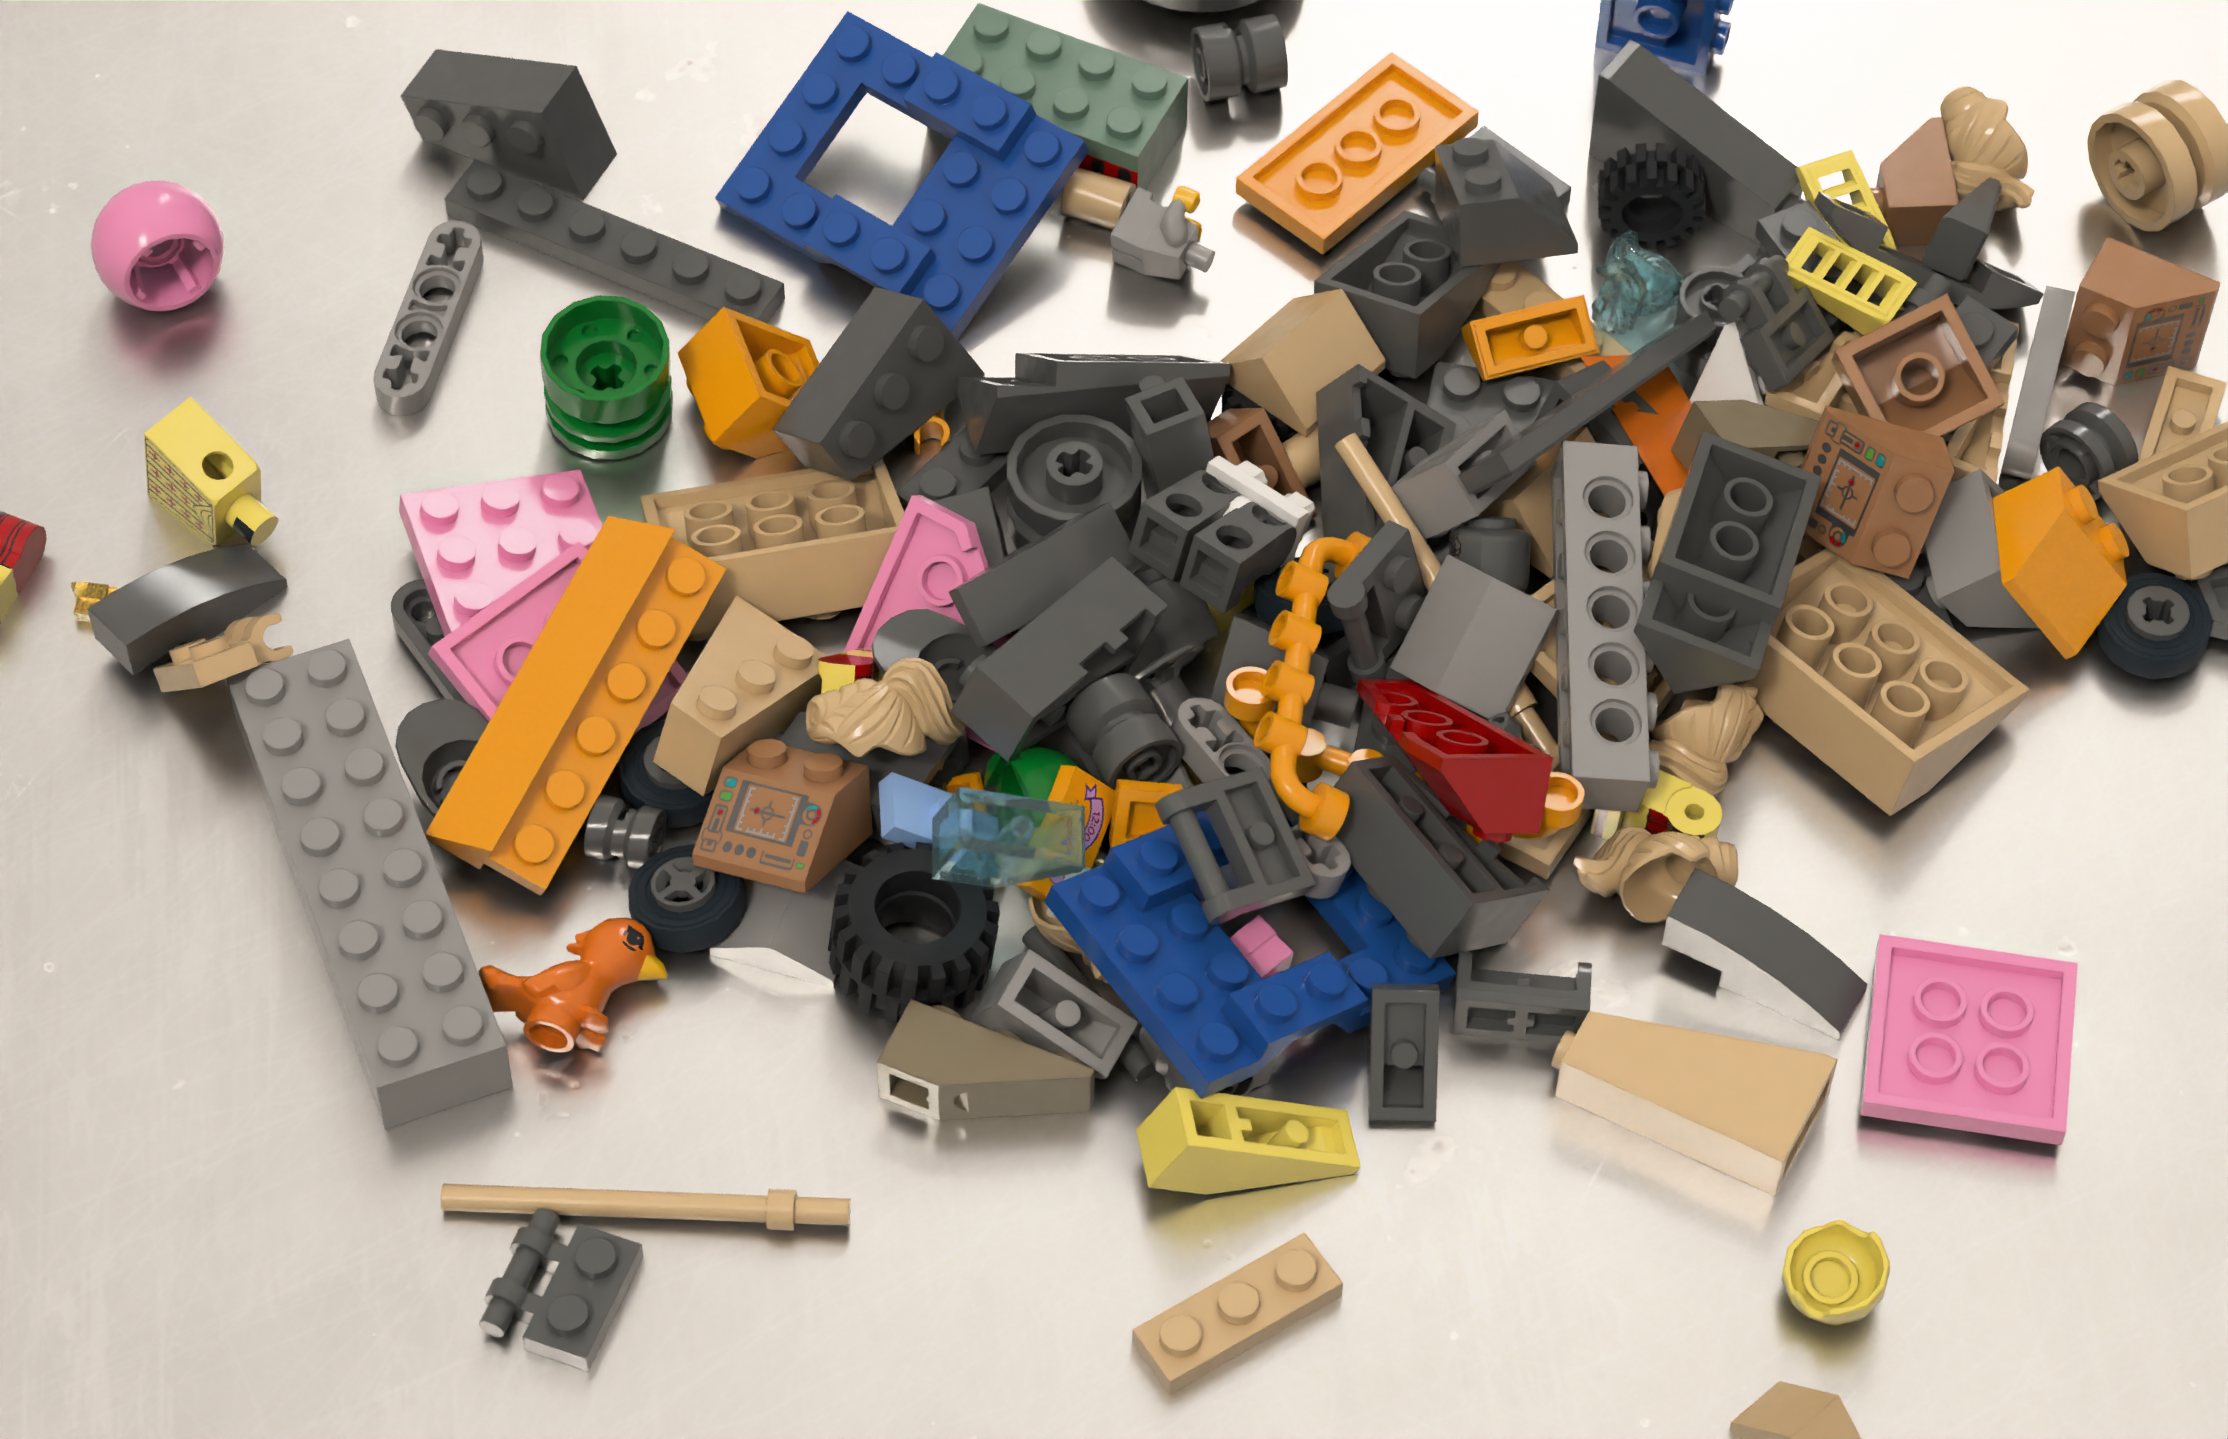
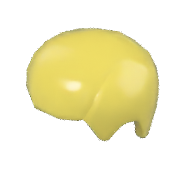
M1835 1220L1823 1226H1815L1803 1231L1787 1248L1782 1271V1282L1791 1303L1798 1311L1819 1323L1838 1326L1861 1321L1882 1301L1890 1274V1261L1882 1240L1876 1232H1864L1844 1220Z

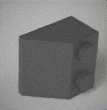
M1467 137L1459 139L1453 144L1435 146V208L1460 268L1578 254V241L1552 184L1494 139L1483 140Z

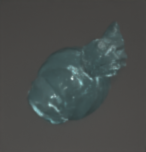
M1632 230L1618 236L1610 246L1605 264L1599 265L1596 268V272L1602 275L1605 281L1600 288L1597 298L1591 304V319L1596 323L1597 329L1600 332L1605 331L1611 335L1614 333L1623 335L1634 328L1639 316L1660 314L1675 307L1678 303L1680 287L1685 278L1692 273L1690 272L1686 276H1682L1668 259L1654 251L1642 249L1638 244L1637 232Z

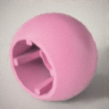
M145 181L121 190L103 207L94 223L91 251L95 269L101 281L118 299L141 310L171 311L194 302L211 287L221 270L224 256V237L215 212L197 193L174 182Z

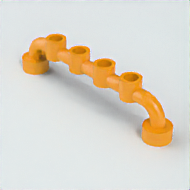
M1357 531L1349 535L1346 540L1336 537L1315 539L1304 547L1298 562L1291 560L1286 564L1278 578L1275 590L1276 595L1292 602L1291 612L1283 610L1277 616L1271 627L1268 643L1284 651L1285 658L1284 662L1276 660L1269 667L1261 686L1262 696L1278 702L1277 713L1269 711L1263 716L1258 724L1253 741L1256 748L1271 754L1269 764L1271 782L1277 795L1286 806L1300 815L1299 827L1301 831L1324 841L1331 840L1340 830L1348 812L1349 795L1324 782L1317 784L1310 791L1300 782L1296 774V761L1305 746L1308 735L1307 727L1302 725L1304 706L1310 699L1315 684L1314 676L1309 674L1311 656L1319 644L1322 633L1321 626L1316 624L1318 606L1325 596L1329 582L1328 577L1322 574L1323 566L1326 562L1335 563L1334 576L1338 578L1372 539Z
M1248 666L1238 668L1229 674L1226 680L1224 706L1230 715L1238 719L1240 726L1254 741L1258 724L1267 712H1274L1276 702L1261 694L1262 682L1267 671L1262 668ZM1307 728V740L1296 761V774L1300 782L1304 783L1317 780L1323 771L1342 776L1352 761L1383 757V755L1372 749H1360L1351 753L1330 746L1321 732ZM1418 772L1414 773L1423 782H1425ZM1551 772L1540 833L1512 834V837L1526 840L1545 839L1558 832L1560 828H1566L1575 824L1580 818L1584 800V788L1581 783L1566 773ZM1466 823V833L1480 844L1483 839L1473 835V827Z

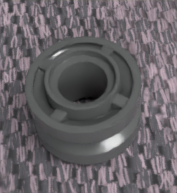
M2092 402L2078 405L2065 416L2064 420L2056 422L2045 430L2039 445L2042 461L2047 471L2059 466L2075 487L2080 484L2084 485L2094 501L2101 497L2098 489V480L2138 462L2137 447L2126 425L2112 411Z

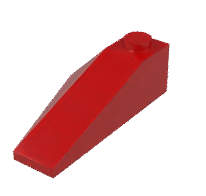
M1412 679L1358 680L1357 693L1445 809L1451 815L1472 826L1473 835L1488 841L1508 842L1511 841L1512 834L1540 833L1553 757Z

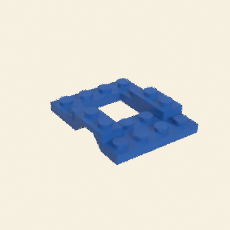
M847 11L725 182L715 199L722 209L815 262L835 264L873 287L924 299L958 340L1083 161L1089 149L1084 140L1037 115L1031 103L938 52H935L931 57ZM866 94L873 96L952 140L893 225L888 224L837 194L831 198L804 183Z
M1206 811L1195 814L1229 890L1240 886ZM1286 818L1289 826L1294 827L1291 821L1288 818ZM1171 825L1110 848L1103 865L1052 885L1044 901L1200 1099L1254 1076L1294 1040L1334 1023L1348 1033L1369 1025L1371 983L1438 984L1441 993L1448 990L1457 974L1443 956L1429 959L1424 952L1417 949L1409 941L1405 928L1384 904L1377 901L1369 893L1365 880L1350 865L1338 892L1332 897L1323 899L1306 897L1353 954L1336 960L1328 951L1262 979L1219 925H1209L1200 903L1205 898Z

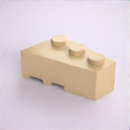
M736 595L670 703L653 762L700 795L705 796L716 788L722 768L756 739H773L777 733L787 730L800 711L806 712L808 702L814 696L821 694L822 679L818 673L817 664L819 658L827 655L813 647L806 639L797 636Z

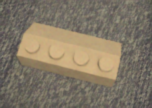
M2228 421L2098 480L2099 493L2147 564L2172 572L2179 579L2198 580L2209 576L2213 569L2228 563Z

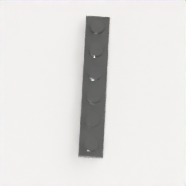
M476 159L444 198L446 212L450 216L707 320H711L723 307L768 323L785 299L784 283Z

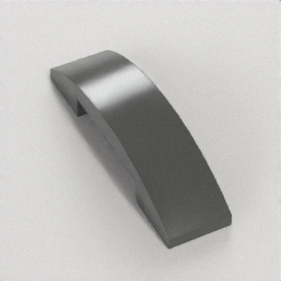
M1822 192L1818 193L1814 201L1826 222L1850 247L1904 273L1917 282L1915 287L1922 288L1933 273L1945 277L1952 285L1948 296L1955 305H1960L1965 297L1969 295L1989 309L2021 308L2039 304L2044 294L2025 278L1978 258L1967 278H1963L1961 282L1924 265L1921 260L1881 244L1889 227L1871 213Z

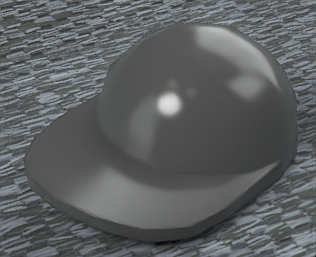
M929 609L907 610L891 617L878 629L871 646L873 660L883 675L889 666L904 658H921L932 663L947 685L953 706L964 689L959 680L967 667L980 655L986 654L989 657L997 650L993 643L978 649L965 625Z
M438 699L422 703L406 714L397 729L395 747L400 764L415 790L422 807L433 818L488 725V721L478 709L461 700Z

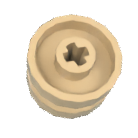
M2180 79L2165 80L2142 92L2133 102H2124L2103 113L2091 124L2087 148L2089 164L2097 186L2109 205L2127 223L2143 231H2161L2184 218L2193 209H2201L2228 192V124L2215 104L2197 87Z

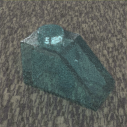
M959 787L932 818V879L997 888L1078 873L1085 868V806Z

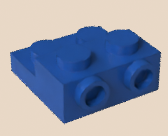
M1600 0L1594 47L1619 53L1629 40H1632L1642 45L1669 67L1705 76L1713 54L1723 56L1732 22L1721 20V16L1730 15L1735 0Z

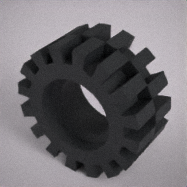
M1646 143L1635 144L1636 153L1631 154L1625 147L1617 151V160L1609 157L1604 162V170L1600 169L1598 174V219L1601 220V227L1604 232L1610 230L1612 239L1619 242L1627 236V246L1637 248L1640 241H1647V249H1657V241L1664 240L1667 247L1677 245V235L1688 240L1693 236V228L1700 230L1703 225V216H1706L1705 173L1703 167H1699V160L1694 155L1686 158L1685 149L1678 146L1675 147L1672 153H1668L1666 143H1656L1655 151H1647ZM1651 194L1663 195V196H1661V197H1656V198H1644V197H1640V196H1643V195H1651Z

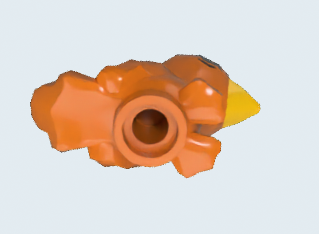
M627 917L606 919L593 929L576 934L575 940L577 943L567 945V951L580 956V960L559 963L534 976H515L492 965L481 967L478 973L493 1012L515 1011V1016L525 1023L523 1027L525 1036L542 1049L552 1052H567L575 1044L579 1049L590 1048L598 1052L601 1046L605 1045L606 1037L602 1033H608L610 1027L608 1024L609 1018L602 1014L610 994L617 988L636 981L668 979L664 964L655 956L651 934L642 923Z

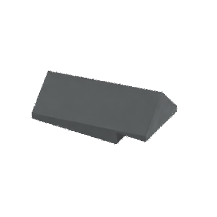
M1015 353V377L957 376L956 389L974 455L1009 452L1017 437L1036 422L1061 414L1091 415L1112 422L1133 439L1125 398L1139 393V382L1149 375H1158L1162 377L1165 383L1183 376L1203 409L1206 421L1209 422L1230 377L1231 363L1189 355Z
M1705 431L1702 432L1634 628V633L1674 694L1756 678L1773 624L1783 605L1821 480V476Z

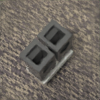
M1217 456L1208 462L1206 471H1196L1142 502L1128 552L1172 581L1182 575L1179 583L1181 587L1225 614L1238 604L1243 589L1264 574L1271 575L1280 567L1282 568V566L1294 560L1301 536L1308 530L1315 509L1314 502L1297 491L1283 496L1267 486L1268 480L1265 477L1264 471L1247 460L1235 466L1223 457Z

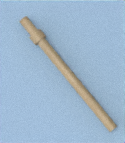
M1352 433L1344 437L1335 445L1336 450L1384 524L1391 520L1409 529L1423 583L1427 591H1429L1442 565L1357 434ZM1524 682L1508 714L1522 728L1521 736L1526 743L1536 744L1542 752L1550 755L1557 743L1534 709L1538 702Z
M443 1184L441 1190L442 1211L534 1214L536 1209L545 1208L557 1215L759 1222L766 1223L767 1230L795 1231L796 1224L850 1226L851 1219L850 1198L797 1197V1190L769 1189L767 1195Z

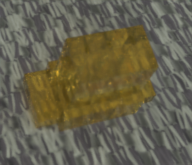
M83 581L72 582L71 589L74 596H78L73 612L76 620L91 622L87 608L116 591L117 587Z

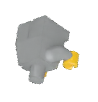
M1138 186L1110 234L1113 261L1143 275L1179 280L1188 265L1204 273L1208 272L1216 252L1198 244L1203 230L1201 228L1202 224L1189 217H1185V212L1192 214L1198 208L1201 201L1200 193L1187 186H1178L1170 205L1163 207L1154 202L1152 192Z

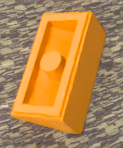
M1584 294L1470 321L1461 328L1464 341L1483 382L1600 353Z

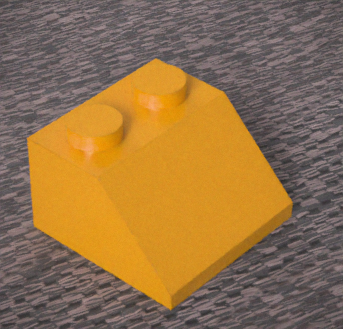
M723 307L677 352L687 377V388L695 397L705 422L704 431L708 438L723 450L731 449L756 459L790 450L772 429L819 365L809 339Z
M2058 466L1992 499L2002 585L2065 659H2069L2079 653L2127 586L2124 558L2129 556V548L2119 527L2115 523L2107 525L2098 515L2096 504L2088 489L2082 484L2075 487Z

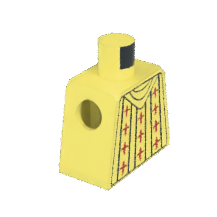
M191 397L144 433L147 494L156 503L211 545H221L238 532L251 545L256 546L264 542L272 534L277 526L278 518L261 503V470L259 466Z

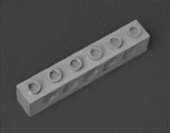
M1563 440L1551 471L1554 608L1560 611L1555 620L1559 772L1573 776L1583 786L1584 800L1582 808L1637 812L1647 789L1656 788L1660 767L1658 750L1649 749V731L1654 730L1657 718L1656 693L1647 692L1646 675L1652 673L1654 662L1634 633V628L1650 581L1643 580L1642 564H1646L1649 558L1651 532L1650 527L1641 525L1640 509L1645 508L1648 498V473L1638 469V446ZM1594 511L1603 512L1611 518L1602 517ZM1595 565L1604 566L1613 573L1601 571ZM1596 620L1608 622L1611 625H1613L1615 629L1606 628L1600 625ZM1597 676L1608 677L1614 680L1618 685L1607 684L1601 681ZM1599 733H1609L1618 738L1620 742L1608 741Z

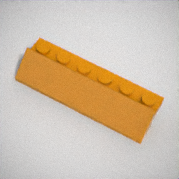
M608 516L425 832L426 839L479 870L485 864L541 896L548 887L726 568L673 538L672 535L676 530L674 528Z

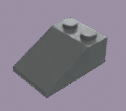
M1404 210L1314 280V294L1343 289L1386 359L1385 369L1387 372L1397 377L1416 379L1447 353L1502 263L1460 268L1441 221Z

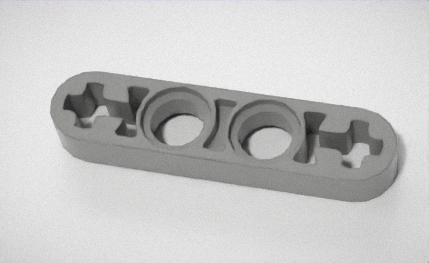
M464 221L441 223L428 236L374 371L373 381L379 406L386 413L395 416L416 414L424 409L431 399L483 266L484 254L481 236L478 229L470 223ZM456 247H459L453 258L454 268L449 267L446 253H453ZM436 287H445L454 292L451 298L440 303H432L423 298L425 292ZM418 332H428L436 337L432 344L423 348H413L404 343L410 335ZM405 367L410 368L412 383H405L402 390H394L393 388H400L406 376Z
M2046 285L2000 472L2002 474L2031 480L2076 294L2075 291Z
M1200 697L1190 698L1181 703L1171 725V730L1181 743L1183 750L1182 759L1203 783L1230 776L1226 772L1225 767H1238L1244 771L1262 767L1285 817L1294 826L1290 828L1316 882V885L1305 895L1311 898L1323 899L1336 894L1351 865L1350 854L1336 835L1331 840L1324 841L1301 831L1299 827L1300 815L1288 808L1274 789L1270 777V759L1261 749L1254 746L1253 739L1223 706L1210 699Z

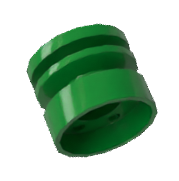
M600 295L575 301L553 316L542 334L540 349L541 372L546 401L545 410L553 434L569 450L591 459L618 460L640 454L660 440L671 422L673 408L670 342L662 321L645 305L625 297Z

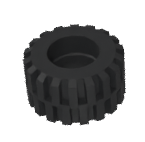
M900 842L889 844L887 854L882 855L876 849L865 854L862 866L852 864L845 872L844 884L838 885L835 894L828 951L831 952L829 964L832 974L840 975L839 987L847 996L855 993L859 994L857 1004L859 1007L867 1012H870L874 1007L884 1010L882 1018L894 1022L897 1021L898 1015L904 1013L911 999L930 1007L940 1005L953 1010L955 1004L962 1009L966 1008L974 1001L975 990H983L992 965L1000 916L999 903L992 901L994 889L988 879L978 880L980 869L970 860L960 864L956 861L957 852L944 847L941 853L930 851L931 843L916 842L915 849H905L903 843ZM899 922H915L934 929L943 938L928 943H912L896 938L884 928Z

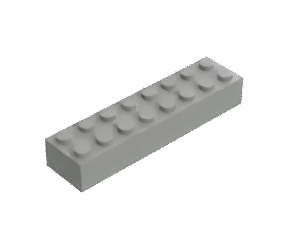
M350 639L261 665L226 678L236 723L385 1130L513 1088L505 1041Z

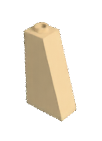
M1589 1011L1577 1033L1570 1030L1564 1033L1554 1053L1551 1066L1559 1069L1556 1097L1776 1196L1829 1096L1838 1060L1817 1052Z

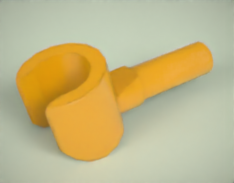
M945 407L914 431V449L917 455H921V444L929 438L939 439L941 441V449L950 442V428L944 421Z

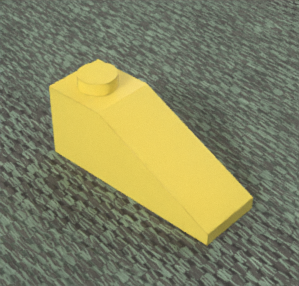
M1175 1087L1136 1129L1148 1188L1208 1195L1353 1175L1361 1168L1348 1112L1343 1109L1217 1092L1200 1099L1193 1089Z

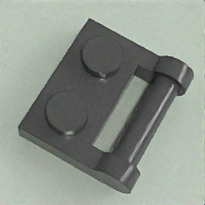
M1391 520L1384 524L1335 580L1327 594L1331 611L1334 616L1341 620L1350 650L1347 666L1352 680L1357 685L1359 679L1385 678L1388 669L1386 659L1406 637L1427 595L1410 531Z
M1262 767L1173 792L1156 802L1155 808L1163 825H1171L1206 902L1201 905V908L1210 926L1227 922L1246 912L1305 895L1316 885L1314 877ZM1206 811L1240 887L1229 890L1195 813Z

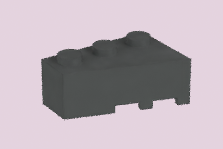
M436 49L400 95L422 140L479 160L581 201H584L617 155L616 149L577 66Z
M874 287L772 430L804 466L853 481L958 397L956 389L957 376L983 377L985 372L924 299Z
M1357 364L1316 392L1324 537H1336L1346 540L1355 531L1373 538L1384 526V522L1343 461L1335 445L1344 437L1356 433L1388 484L1392 487L1421 460L1450 443L1456 427V423L1360 364Z
M1111 556L989 657L986 654L977 657L967 667L959 680L964 689L952 707L951 712L1008 762L1016 757L1018 753L1030 748L1066 725L1065 716L1068 707L1076 696L1089 685L1106 676L1128 673L1169 605L1116 558Z
M1393 755L1352 761L1333 786L1349 795L1348 812L1336 836L1348 850L1351 865L1365 880L1369 893L1390 910L1405 928L1409 941L1417 949L1424 952L1429 959L1457 954L1459 951L1467 952L1508 943L1550 891L1535 876L1528 884L1523 882L1496 859L1502 851L1498 844L1484 839L1479 844L1448 817L1451 814L1445 809L1430 787Z

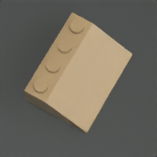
M880 458L853 481L809 468L640 496L645 523L676 529L672 535L673 538L726 568L687 640L710 638L736 595L778 623L781 620L805 616L815 620L829 619L839 615L842 610L863 607L904 514L883 458Z
M1828 548L1794 566L1782 608L1773 624L1756 678L1730 683L1734 685L1745 682L1757 687L1758 692L1754 699L1765 715L1889 816L1929 792L2026 698L2030 690L1884 573L1851 564Z

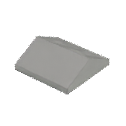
M1447 554L1390 668L1487 719L1499 713H1509L1560 611Z
M844 859L806 894L743 878L746 888L745 913L739 926L723 941L709 947L710 955L834 988L839 975L832 974L829 964L831 952L828 951L834 900L838 885L844 884L845 872L853 863Z

